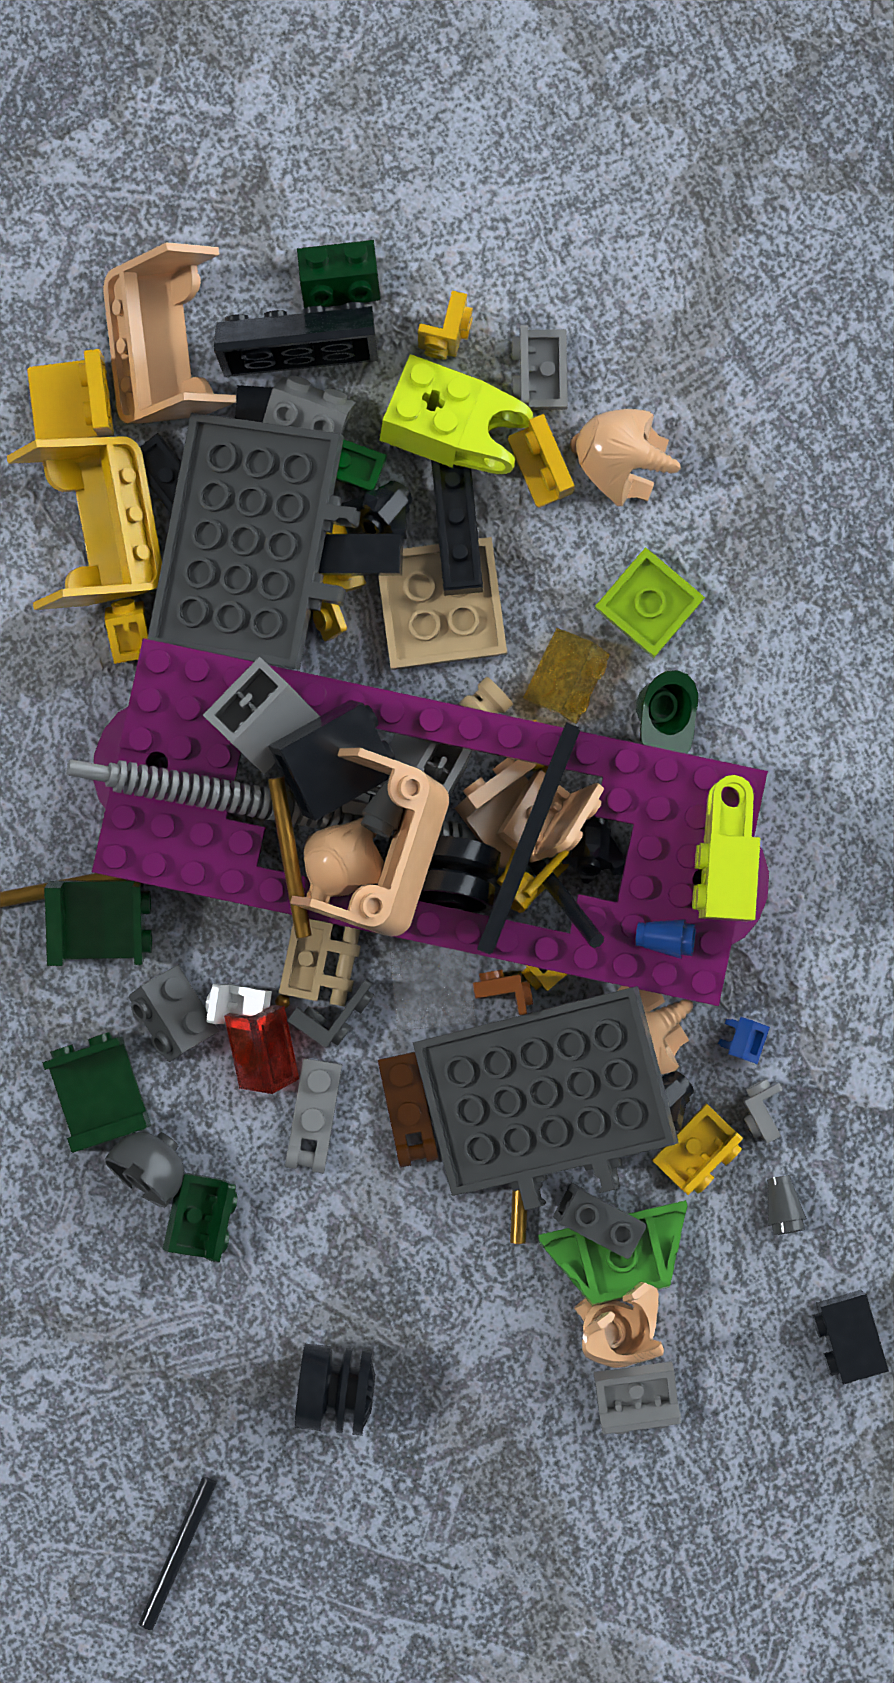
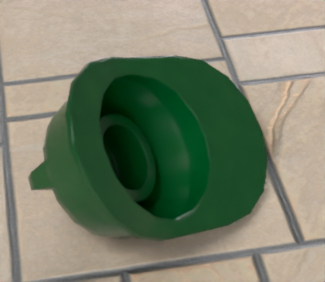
M679 670L665 671L656 676L651 683L647 684L640 691L636 700V712L641 722L640 737L643 745L688 754L695 732L698 690L695 682L688 674Z

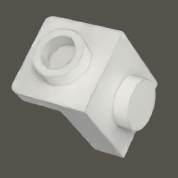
M213 984L211 992L206 999L207 1023L227 1024L258 1031L266 1030L272 991L235 984Z

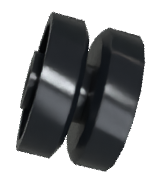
M439 835L418 901L472 913L491 911L496 887L488 879L498 876L501 852L482 842Z

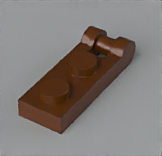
M415 1052L378 1059L400 1168L412 1166V1161L426 1159L427 1162L439 1160ZM421 1132L423 1143L408 1146L406 1135Z

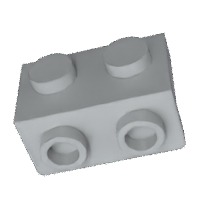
M520 325L519 336L512 337V360H520V375H513V397L520 399L531 410H567L566 329L528 330V325Z
M291 375L287 378L283 376L272 389L263 423L340 433L342 435L344 426L352 417L356 402L348 400L347 395L335 389H325L323 391L310 386L311 383L302 377Z
M672 1361L594 1372L598 1411L603 1434H625L629 1431L648 1428L662 1429L681 1423Z

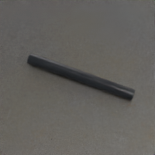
M543 859L533 863L529 861L528 866L536 876L547 865ZM552 872L542 884L592 948L599 947L604 942V936Z
M203 1476L138 1623L147 1630H153L216 1487L217 1482Z

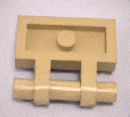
M309 919L312 935L304 938H296L293 924L279 994L318 1001L321 986L332 988L329 1004L345 1007L347 993L352 992L354 980H350L354 959L359 957L361 946L357 945L360 930L345 927L343 939L340 942L331 940L334 924ZM328 951L340 953L335 976L324 974Z

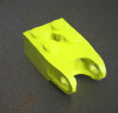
M410 354L384 415L379 441L452 468L453 465H459L493 474H507L513 470L515 458L502 445L496 443L490 437L489 432L498 427L527 428L529 427V420L533 418V412L519 399L482 380Z
M737 775L726 776L719 780L709 790L707 797L704 843L696 846L695 869H702L701 884L694 885L692 909L699 910L700 919L744 922L755 920L760 837H752L753 788L746 779ZM724 787L733 788L738 793L739 803L737 807H729L723 802L721 792Z

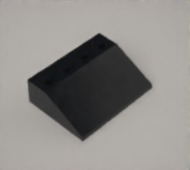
M351 302L343 304L340 310L326 311V308L323 306H312L304 308L302 314L287 315V311L274 310L264 313L263 318L248 319V315L245 314L230 315L225 317V322H216L214 352L224 377L378 361L373 307H365V304L362 302Z

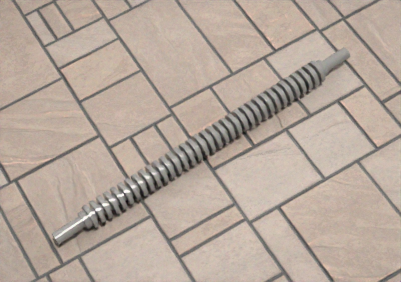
M69 759L67 764V775L105 782L107 787H112L113 791L121 793L123 790L124 794L131 795L134 791V796L142 797L144 793L145 798H152L154 796L156 800H163L164 798L167 802H173L175 799V803L183 804L185 801V804L189 806L195 804L196 807L203 808L205 806L206 809L211 810L216 808L217 811H224L226 809L228 813L236 811V814L239 815L246 813L250 817L256 815L257 818L264 819L266 817L267 820H275L270 788L268 787L260 789V786L257 785L250 787L247 783L240 785L236 781L230 783L229 780L222 779L220 781L219 778L214 777L209 779V776L203 775L199 778L198 774H191L189 776L187 772H180L179 774L176 770H170L168 773V769L160 768L158 771V768L155 766H150L148 769L147 765L140 764L137 768V763L129 762L127 766V762L119 760L117 764L109 763L108 766ZM287 791L292 824L296 822L300 826H305L306 824L307 827L314 828L316 826L317 829H324L333 825L346 824L364 817L344 813L341 806L314 821L302 815L292 793L290 794ZM447 820L443 821L439 835L466 838L479 842L466 824H457V822L453 821L447 822ZM377 834L375 838L391 842L393 835L391 834L390 838H385Z

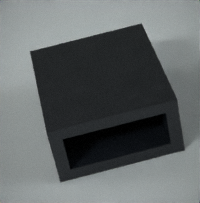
M349 700L268 746L304 817L317 821L388 780L390 775L338 757L340 748H363L396 760L392 748L385 740H381L375 728L379 725L378 719L369 705Z

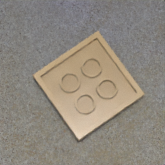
M492 537L478 539L483 592L444 596L439 544L404 548L402 576H378L391 670L507 655Z

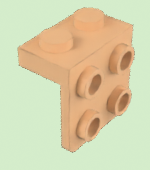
M506 758L492 769L496 776L488 782H485L480 777L465 788L463 792L467 797L455 807V810L479 842L490 845L501 852L500 868H506L513 848L499 838L496 833L528 783L525 775L537 766L534 763L520 760L515 761L511 758Z
M541 770L532 774L496 833L499 838L515 850L545 777V773ZM595 783L570 794L563 787L558 786L529 861L531 863L546 857L552 858L557 853L565 850L570 851L579 843L583 835L580 829L585 821L590 819L601 806L599 797L604 791V787L599 783Z

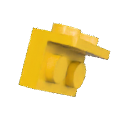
M544 414L530 419L528 428L508 436V443L535 506L538 508L573 494L575 487Z

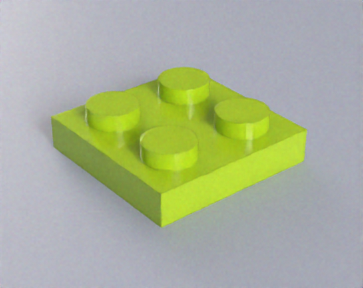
M645 547L595 605L594 609L654 659L705 597Z

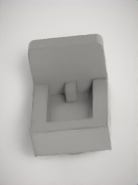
M767 1079L757 1082L746 1089L748 1096L741 1099L749 1114L743 1118L749 1132L754 1139L761 1137L763 1142L767 1144L781 1137L763 1103V1100L783 1090L779 1082L775 1081L769 1084Z

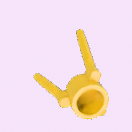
M512 849L506 868L497 880L500 886L503 884L516 851L515 849ZM565 850L558 853L535 878L525 872L511 909L519 913H523L528 909L534 899L546 889L542 883L553 872L558 878L568 868L569 864L566 865L561 862L568 855L569 851Z

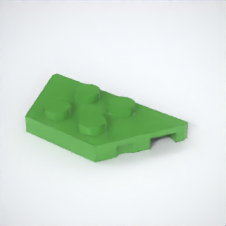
M685 1200L629 1213V1215L646 1224V1229L629 1259L616 1254L569 1228L538 1235V1241L592 1306L623 1299V1296L639 1282L650 1284L657 1288V1290L667 1289L671 1285L674 1264L687 1211V1202Z

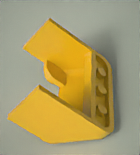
M125 436L38 439L7 455L8 464L43 462L45 477L54 489L61 492H76L89 566H81L68 573L65 579V589L56 591L33 602L34 610L90 606L147 593L157 588L162 559L141 448L133 439Z

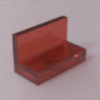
M272 1005L252 1016L234 1013L224 1015L239 1089L273 1094L299 1080L285 1006Z

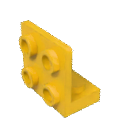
M100 349L84 351L85 360L33 366L27 369L36 440L114 436L106 363Z

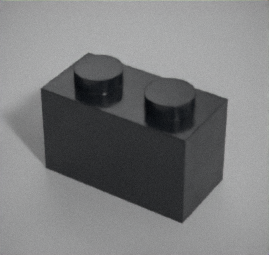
M858 1290L816 1302L818 1313L813 1314L812 1317L818 1337H826L829 1352L823 1353L830 1376L837 1375V1379L844 1385L889 1372L865 1292Z

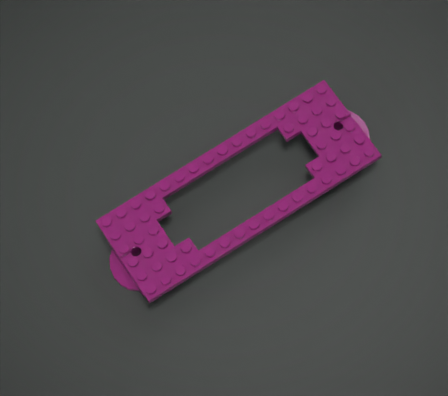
M143 638L128 707L119 711L103 730L94 753V764L108 766L109 763L117 764L119 760L127 762V766L129 762L137 763V768L140 764H144L149 769L158 758L167 757L168 773L170 770H176L179 774L180 772H187L189 776L191 774H198L199 778L203 775L209 776V779L214 777L219 778L220 781L222 779L229 780L230 783L236 781L242 753L203 714L254 662ZM269 665L319 716L326 714L349 700H353L371 707L378 719L379 725L375 728L379 731L548 767L563 731V727ZM580 731L565 770L602 778L601 786L604 787V791L599 797L601 806L594 817L633 825L617 902L580 894L577 895L576 902L604 936V942L599 947L592 948L573 923H571L570 933L506 920L494 952L489 955L477 950L490 916L421 901L417 903L411 925L407 931L399 936H392L630 988L638 986L640 990L719 1006L731 946L745 938L759 921L768 898L769 870L763 849L760 847L755 920L744 922L700 919L699 910L692 909L694 888L692 877L696 871L702 872V869H695L696 846L704 843L709 790L719 780L731 775L743 777L753 788L752 837L755 836L768 771ZM93 780L98 800L105 808L92 868L93 873L292 915L285 873L258 867L266 831L265 827L227 819L229 813L226 812V809L224 811H217L216 808L213 810L206 809L205 806L200 808L196 807L195 804L189 806L185 804V801L183 804L175 803V799L173 802H167L164 798L163 800H156L154 796L152 798H145L144 793L142 797L134 796V791L131 795L124 794L123 790L121 793L113 791L112 787H107L105 782ZM730 787L722 789L721 798L723 802L729 807H737L739 803L738 793ZM302 876L306 897L310 888V882L308 877ZM353 893L345 896L331 897L329 904L347 910ZM308 910L309 919L373 932ZM686 919V923L696 924L692 956L683 955L682 959L636 946L638 922Z

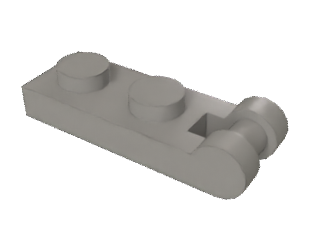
M303 1058L285 1162L286 1168L297 1169L298 1166L313 1168L312 1172L324 1174L343 1064ZM302 1138L317 1141L316 1151L301 1150Z

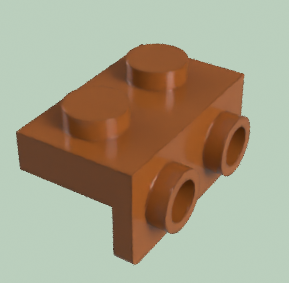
M502 969L479 973L480 982L472 983L475 999L514 992L518 1015L527 1014L526 1006L533 1005L529 981L521 982L520 975L504 977Z

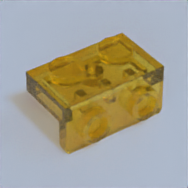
M556 628L523 698L529 703L559 714L566 720L577 724L581 715L585 713L589 706L590 696L598 679L606 671L609 653L590 640Z

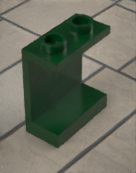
M130 880L49 881L45 886L47 966H63L66 959L134 958V965H142L146 953H152V930H145V915L151 914V891H144V883Z
M110 1032L89 1038L88 1043L90 1047L78 1051L74 1050L73 1044L51 1051L52 1059L42 1062L44 1070H50L71 1134V1137H68L67 1140L72 1153L152 1126L123 1037L112 1039Z

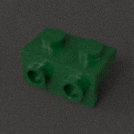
M374 240L297 248L304 308L312 306H339L351 302H374L381 299Z
M185 1172L182 1185L173 1198L163 1250L171 1253L202 1257L211 1262L219 1263L221 1255L226 1251L229 1243L227 1227L230 1214L234 1213L237 1206L236 1185L221 1178Z

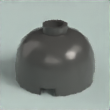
M134 1132L127 1135L114 1146L105 1158L107 1160L105 1162L107 1167L131 1189L134 1185L139 1190L145 1192L142 1195L143 1198L163 1208L177 1194L185 1173L183 1161L175 1152L179 1147L178 1144L162 1132L157 1137L147 1132Z

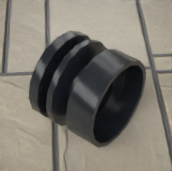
M305 1343L297 1392L295 1428L321 1431L326 1414L330 1413L335 1414L336 1433H343L345 1415L354 1416L352 1435L362 1436L364 1426L372 1411L376 1374L372 1362V1351L362 1350L360 1368L351 1367L353 1349L346 1348L340 1366L333 1365L331 1346Z

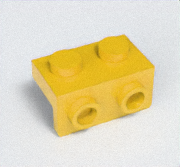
M452 290L443 329L419 324L418 348L425 350L424 354L426 356L440 360H446L447 356L456 357L460 340H468L473 320V308L467 307V294Z
M705 1103L681 1128V1131L676 1133L679 1143L663 1147L651 1160L687 1195L693 1190L699 1194L714 1179L711 1172L720 1162L725 1166L728 1165L740 1153L742 1148L738 1144L742 1141L743 1137Z

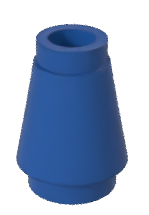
M686 919L638 922L636 946L682 959L683 955L692 956L696 924L686 923Z

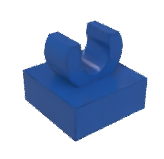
M740 1017L739 1021L726 1019L725 1024L735 1028L736 1032L732 1041L719 1039L718 1044L728 1049L729 1055L758 1064L770 1027L744 1017Z

